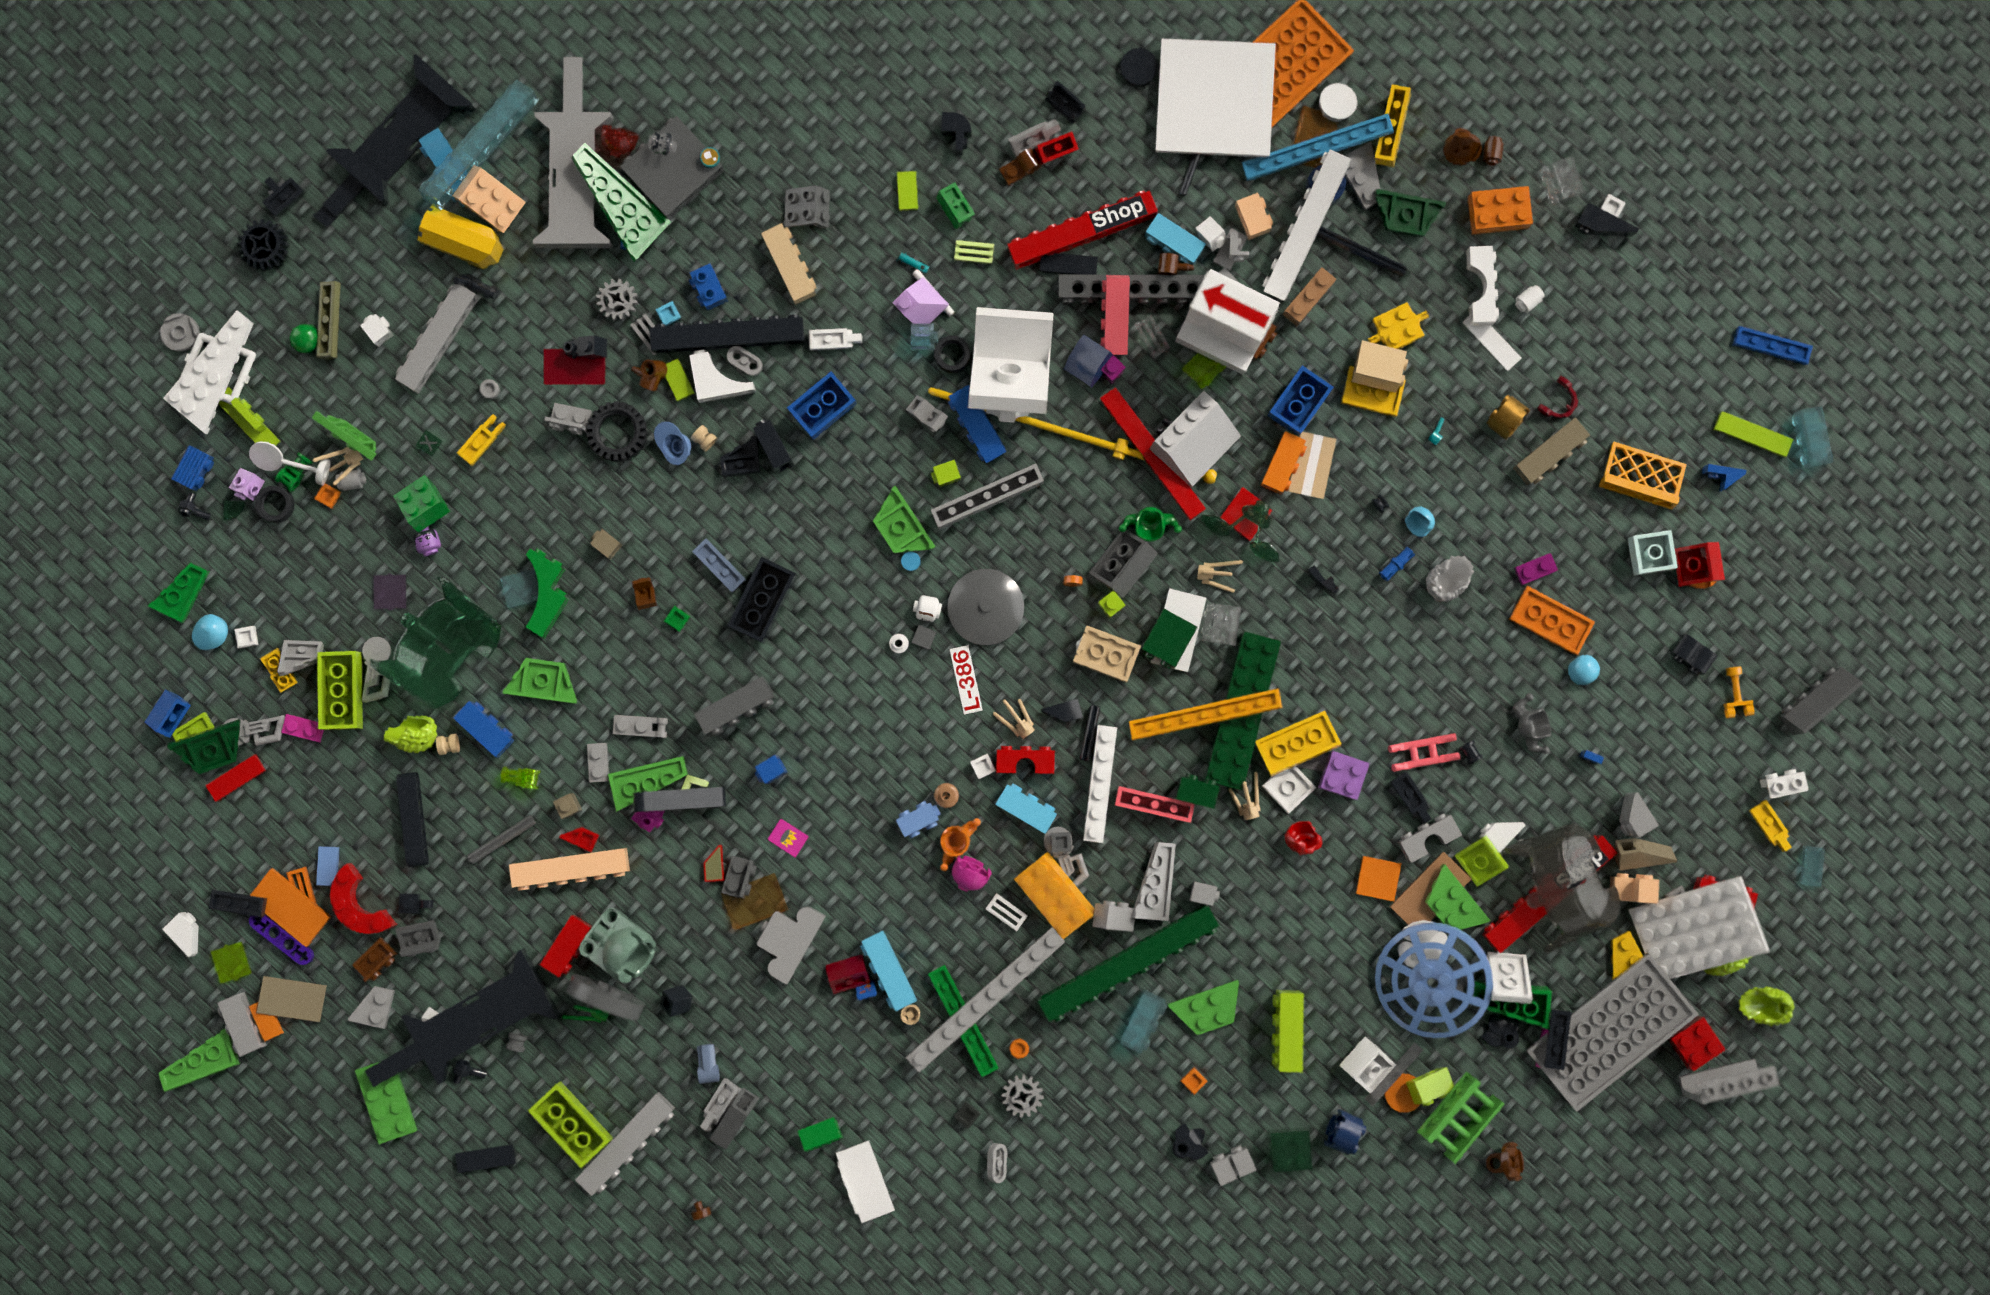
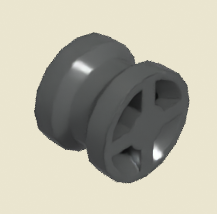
M509 1032V1042L505 1048L516 1052H524V1042L527 1041L528 1036Z

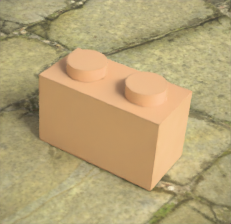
M1256 193L1236 201L1235 207L1248 240L1271 231L1273 221L1271 216L1265 212L1266 204L1263 197L1260 198L1259 194Z

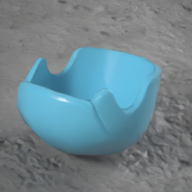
M1420 506L1414 507L1409 511L1408 516L1405 518V523L1411 533L1418 537H1424L1434 528L1435 518L1429 509Z
M1591 655L1577 657L1569 664L1568 668L1571 680L1577 685L1592 683L1597 679L1600 672L1597 660Z

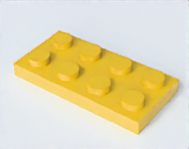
M1322 711L1256 740L1255 745L1272 777L1340 747L1341 742L1326 712Z

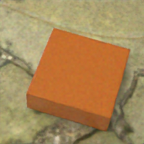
M325 483L321 486L314 499L333 509L342 492Z
M1195 1067L1180 1080L1194 1095L1208 1082Z

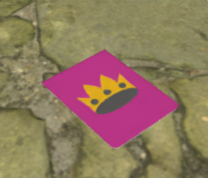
M780 819L768 840L796 858L809 836L783 819Z

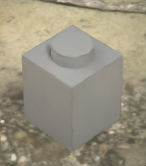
M1193 881L1189 900L1213 906L1214 902H1218L1220 891H1217L1216 886Z

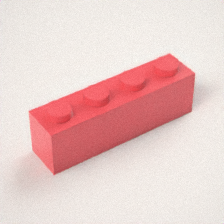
M1106 275V280H1102V292H1105V299H1102L1101 311H1105V319L1101 318V330H1104V337H1101L1100 345L1109 350L1113 355L1128 354L1129 275Z
M1118 786L1114 803L1116 806L1191 823L1195 806L1193 803Z

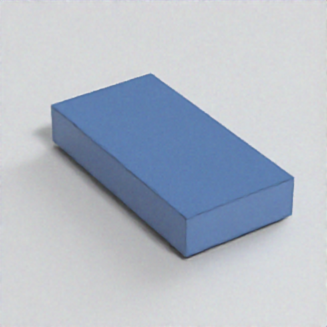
M318 847L316 885L332 886V882L338 873L340 847Z

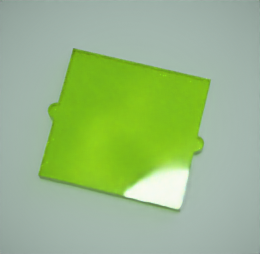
M242 941L232 945L226 944L223 948L211 951L220 984L231 980L237 981L240 977L252 974Z

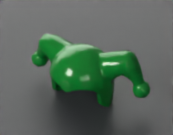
M1145 507L1138 513L1127 515L1123 524L1119 526L1120 532H1125L1129 525L1135 526L1136 535L1149 542L1160 539L1164 535L1165 526L1167 525L1173 526L1175 533L1182 531V527L1178 524L1174 514L1162 513L1155 507Z

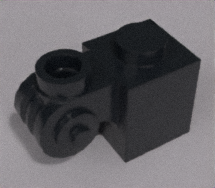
M595 335L578 337V340L572 339V341L565 342L563 349L566 352V356L572 359L577 357L588 359L607 358V339Z

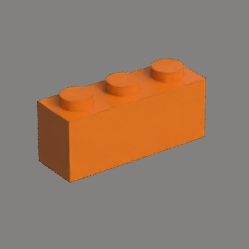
M1285 431L1260 486L1280 495L1284 491L1287 492L1292 482L1289 478L1292 473H1296L1299 464L1296 462L1299 456L1303 457L1307 446H1304L1306 440Z

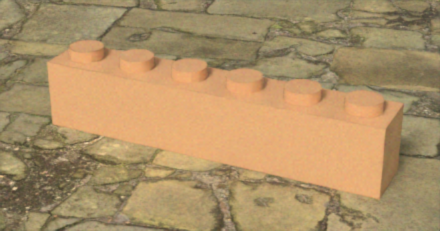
M627 848L509 864L512 888L518 887V891L530 889L529 885L537 884V888L548 887L549 882H556V885L568 884L567 880L575 879L576 883L587 881V877L594 876V880L604 879L606 874L612 873L614 877L625 876V872L630 871Z

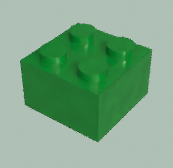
M423 475L393 495L406 520L418 533L450 512L436 486L426 475Z

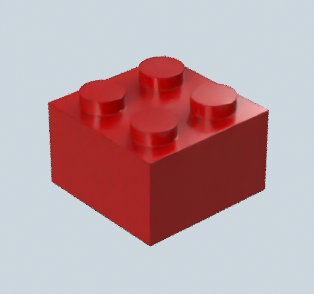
M1699 1015L1668 1039L1686 1068L1691 1071L1697 1070L1726 1050L1706 1019Z

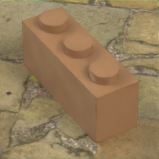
M1322 267L1287 307L1283 315L1295 326H1298L1335 283L1336 278Z

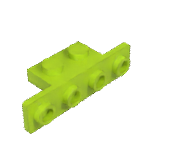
M227 387L225 394L231 396L233 390ZM235 397L230 403L219 401L218 404L255 443L260 441L269 442L275 446L280 443V440L263 423L265 420L257 412L253 413L250 409L252 406L245 399L241 400Z

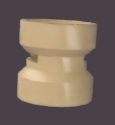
M702 425L691 436V440L694 443L700 444V448L706 452L714 445L717 437L714 434H710L708 429Z
M450 734L449 737H436L438 754L446 755L447 752H460L458 735Z
M914 1004L904 1007L901 1011V1019L908 1025L915 1024L920 1018V1009Z

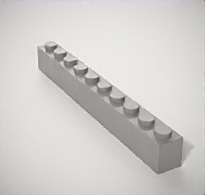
M1053 927L1048 929L906 1056L909 1062L918 1072L923 1070L1064 944L1065 941Z

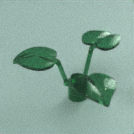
M1258 500L1254 505L1243 506V516L1231 525H1227L1226 521L1220 517L1201 515V519L1206 527L1219 536H1228L1229 530L1247 518L1258 526L1255 542L1250 543L1252 552L1265 561L1280 562L1277 550L1271 544L1263 541L1260 542L1259 540L1261 529L1270 526L1268 513L1270 507L1265 502Z

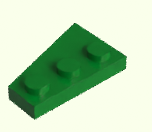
M189 563L148 607L184 623L210 571Z

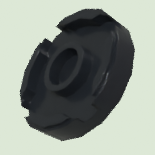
M1133 48L1126 52L1121 60V75L1126 82L1134 86H1145L1152 82L1158 70L1157 59L1148 49Z

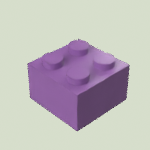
M1330 751L1318 788L1352 800H1358L1370 763Z

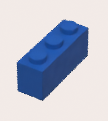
M468 701L455 715L454 719L492 755L500 757L515 741L511 737L513 734L505 727L502 729L497 724L499 721L490 714L488 716L483 712L485 708L479 702Z

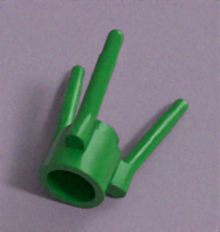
M574 1005V1009L592 1013L591 1016L594 1017L563 1015L562 1018L601 1023V1021L606 1022L609 1013L596 1007L591 1009Z

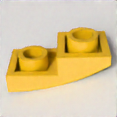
M276 648L260 659L281 693L298 682L293 672L279 676L278 667L281 652Z

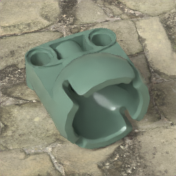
M609 908L587 933L579 950L583 956L592 961L618 982L628 983L632 977L637 978L648 967L655 953L653 948L656 947V943L649 933L622 912Z

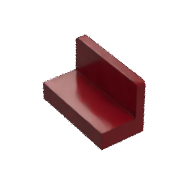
M862 954L825 966L833 994L871 983Z

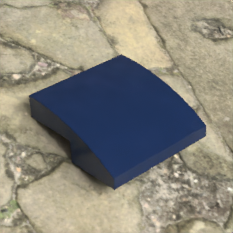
M1083 334L1072 350L1064 370L1092 388L1103 375L1101 369L1112 357V353Z

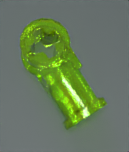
M503 766L501 783L510 782L516 783L515 785L523 788L538 789L537 782L541 770L518 768V770Z

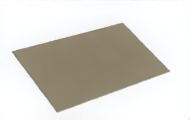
M263 976L256 1013L320 1022L327 986Z

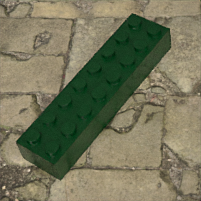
M1245 631L1242 632L1225 700L1269 691L1281 641ZM1263 713L1218 723L1205 774L1206 779L1217 781L1216 784L1243 791L1242 783L1246 781Z

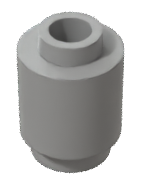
M360 469L352 470L337 484L338 489L346 491L363 488V485L366 484L365 473H361ZM340 472V474H337V475H336V479H337L343 472Z

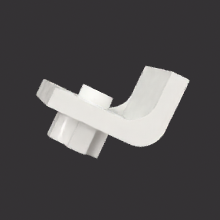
M977 307L969 408L987 409L986 413L997 416L1001 422H1014L1016 418L1028 416L1029 413L1046 414L1053 313Z

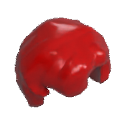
M1310 821L1295 822L1284 834L1287 846L1293 852L1298 853V855L1313 854L1315 850L1322 847V837L1315 832V827H1313Z

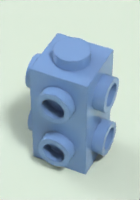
M924 801L915 806L916 810L912 812L906 810L898 814L899 819L896 821L904 837L909 836L911 839L920 834V829L926 827L928 830L937 825L936 821L940 820L938 816L941 813L936 804L932 806L931 802L927 804Z

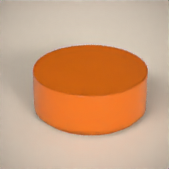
M1068 575L1063 578V585L1082 586L1083 578L1081 576Z
M1024 1039L1012 1041L1010 1044L1011 1055L1018 1059L1027 1056L1029 1052L1028 1043Z

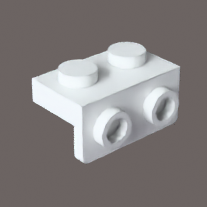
M1796 769L1784 771L1785 775L1777 776V773L1765 775L1766 779L1760 780L1761 788L1767 787L1770 798L1808 791L1805 772H1796Z

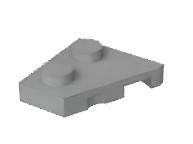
M284 640L278 667L279 676H284L317 664V652H323V642Z
M374 986L350 1015L348 1021L385 1029L395 990Z

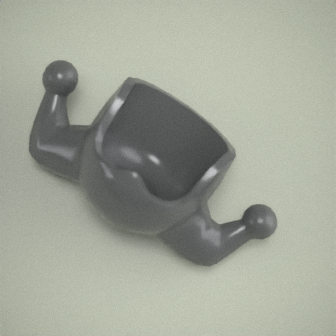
M1528 693L1525 698L1519 700L1513 706V711L1519 719L1518 728L1521 735L1525 738L1529 751L1548 754L1550 749L1547 746H1538V741L1551 736L1550 722L1543 708L1530 711L1525 708L1526 703L1534 698L1531 693Z

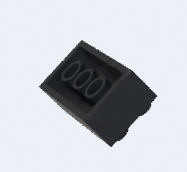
M761 557L727 626L764 644L798 575Z

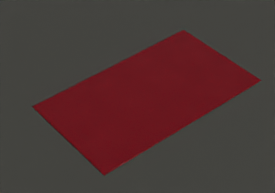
M544 349V385H605V358L588 359L577 357L572 359L566 356L564 349Z

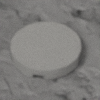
M181 313L172 314L167 317L160 328V337L164 345L178 352L188 351L193 348L196 338L200 333L196 321L190 316Z

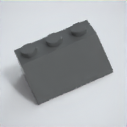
M1126 530L1118 534L1090 570L1089 574L1109 590H1114L1118 596L1124 598L1157 556L1158 552L1145 540Z

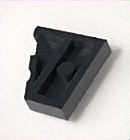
M756 436L751 437V440L745 444L735 447L732 452H727L720 457L722 477L761 473Z

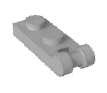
M614 715L613 734L667 738L665 728L666 724H668V718ZM653 723L658 724V731H653Z

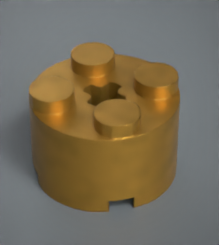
M1509 395L1502 400L1498 408L1499 411L1495 409L1487 421L1488 427L1505 440L1516 431L1523 422V417H1527L1530 412L1529 408Z

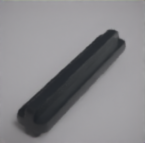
M1098 705L1090 706L1079 757L1083 761L1090 760L1101 709Z

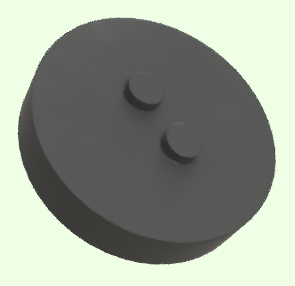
M572 975L566 989L569 994L591 1006L631 1020H639L645 1006L641 1000L618 988L581 975Z

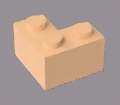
M1617 873V877H1610V900L1658 903L1659 880L1653 879V875L1636 874V878H1628L1629 874Z

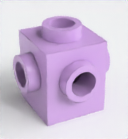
M240 468L229 488L235 492L234 496L245 501L247 498L254 501L265 481L254 473Z

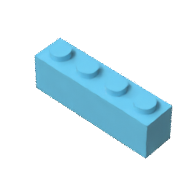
M882 930L862 940L861 950L864 956H869L871 960L869 966L873 974L877 973L880 978L877 982L881 990H885L888 995L886 1001L889 1007L898 1011L916 1002L917 998L884 931Z

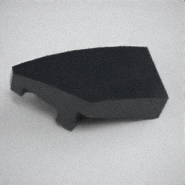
M1315 565L1306 571L1324 589L1334 594L1339 591V588L1333 582V577L1331 576L1325 580Z
M1078 699L1041 709L1042 713L1051 716L1056 722L1064 723L1083 717Z

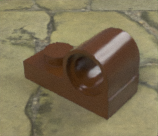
M1029 148L1018 154L1015 160L999 168V171L1008 186H1011L1039 170L1041 163L1032 148Z

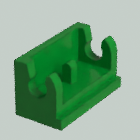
M955 182L938 192L936 199L955 229L960 228L964 222L968 223L975 215Z
M835 1117L798 1131L805 1152H810L844 1139Z

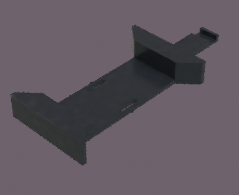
M417 54L413 56L415 77L419 82L392 112L385 117L354 153L347 148H328L326 150L335 161L350 173L322 204L323 206L320 210L313 214L327 228L365 187L387 206L389 204L387 182L420 149L421 143L419 142L410 151L409 149L420 137H424L437 129L452 112L475 111V107ZM394 114H397V116L387 125V127L384 128V125L394 116Z
M524 948L517 951L512 973L475 994L467 996L466 999L434 1017L425 1019L411 1013L401 1016L415 1043L366 1069L365 1073L372 1086L375 1087L424 1059L439 1085L447 1079L452 1058L484 1040L492 1038L493 1035L533 1013L554 1020L559 1018L561 1014ZM476 996H479L478 1000L474 1001L473 1003L465 1007L463 1006V1003L467 1002L468 1000ZM494 1027L497 1028V1030L493 1033L485 1036L484 1038H480L481 1034L487 1032L488 1030Z

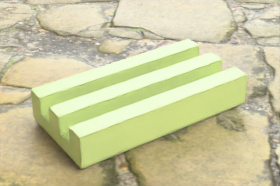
M956 240L954 260L992 264L994 244ZM960 246L990 249V251L963 249ZM959 253L989 256V259L959 256Z

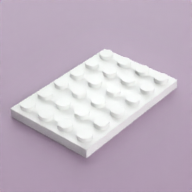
M1741 876L1660 899L1658 903H1647L1629 909L1645 954H1650L1669 979L1769 951Z

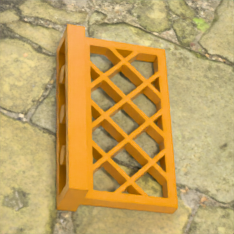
M1613 442L1599 487L1673 509L1679 502L1680 497L1678 496L1687 464ZM1615 449L1623 450L1626 457L1618 460L1614 454ZM1632 456H1641L1644 463L1636 466ZM1628 459L1633 468L1625 472L1620 462ZM1654 460L1658 461L1662 466V469L1656 472L1650 464ZM1614 465H1617L1621 472L1618 476L1609 474L1610 468ZM1644 465L1648 467L1651 473L1646 477H1643L1638 469ZM1671 466L1680 468L1679 475L1673 477L1668 468ZM1635 471L1640 480L1636 482L1630 481L1627 474ZM1662 471H1665L1670 479L1664 483H1661L1657 476ZM1652 476L1658 484L1654 488L1649 487L1645 481ZM1671 482L1675 488L1674 494L1667 492L1664 485Z

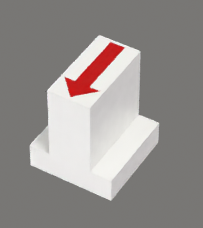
M1210 269L1190 306L1185 322L1175 342L1244 375L1276 314L1279 302Z

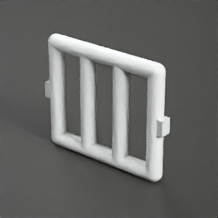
M204 333L198 334L191 353L186 355V365L181 376L198 357L203 342L210 343L214 337ZM241 348L239 355L247 358L231 396L224 393L221 401L230 403L235 397L239 398L244 383L247 384L250 377L248 374L256 357L255 352Z

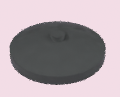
M993 569L972 571L959 579L951 590L948 599L949 619L956 632L971 643L984 646L1001 643L1010 638L1022 622L1024 614L1022 593L1013 579L1000 571Z

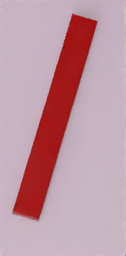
M1116 387L1103 395L1100 401L1188 519L1191 521L1205 511V506L1190 486L1150 450L1155 439Z

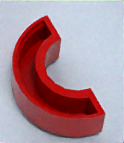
M353 863L345 864L336 874L330 892L331 905L340 922L353 931L366 934L383 932L395 927L397 923L386 909L370 913L359 906L356 900V889L363 880V877Z

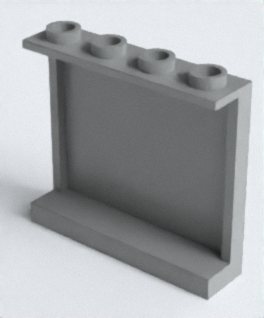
M1755 1059L1678 1076L1683 1096L1702 1104L1779 1086L1775 1066L1758 1069Z

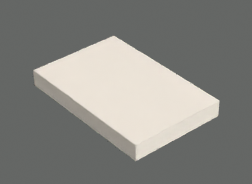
M1487 952V958L1493 975L1492 1000L1531 1003L1532 992L1526 955Z

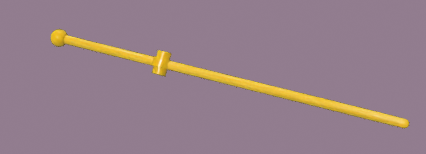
M936 388L928 389L930 395L950 401L948 396L952 393ZM1027 416L1015 419V421L1112 450L1114 451L1112 457L1124 460V456L1129 455L1144 460L1138 450L1128 447L1129 441L1118 438L1117 443H1112ZM1209 469L1201 478L1206 483L1213 484L1217 472Z

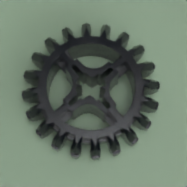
M260 219L259 223L253 220V226L246 224L248 229L246 231L241 229L243 236H237L241 241L236 244L238 248H241L237 251L239 255H243L241 260L246 262L247 266H253L255 270L260 268L262 271H266L267 267L273 270V264L280 266L278 261L280 259L285 261L282 255L289 254L285 250V248L289 247V243L285 242L288 240V236L283 235L285 230L279 229L280 225L277 223L273 224L271 220L265 222L264 219ZM260 232H264L262 236H255ZM274 237H276V248H275V250H274L273 247H272V243H273V241H274V239H273ZM251 241H252L253 244H254V247H253V249H252V251H253L252 253L250 252V243H251ZM257 241L266 244L269 249L260 246ZM264 254H271L267 258L259 259V257L262 258Z

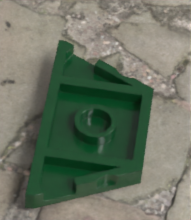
M1381 189L1374 190L1386 231L1423 237L1446 205L1444 201Z
M238 719L168 743L167 747L170 751L173 750L179 755L180 759L189 764L198 774L237 761L241 721Z

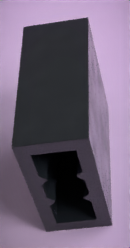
M763 419L757 422L753 430L777 474L794 466L770 419L768 421Z

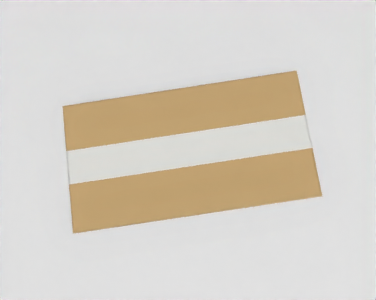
M1302 432L1300 438L1306 440L1304 446H1307L1303 457L1299 456L1296 462L1299 464V467L1295 474L1292 473V482L1288 491L1324 499L1336 439Z

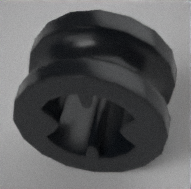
M1380 494L1377 495V499L1371 500L1380 513H1383L1385 508L1388 509L1390 507Z

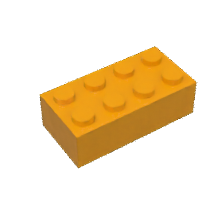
M1048 851L1014 879L1062 939L1066 938L1094 915L1095 909Z

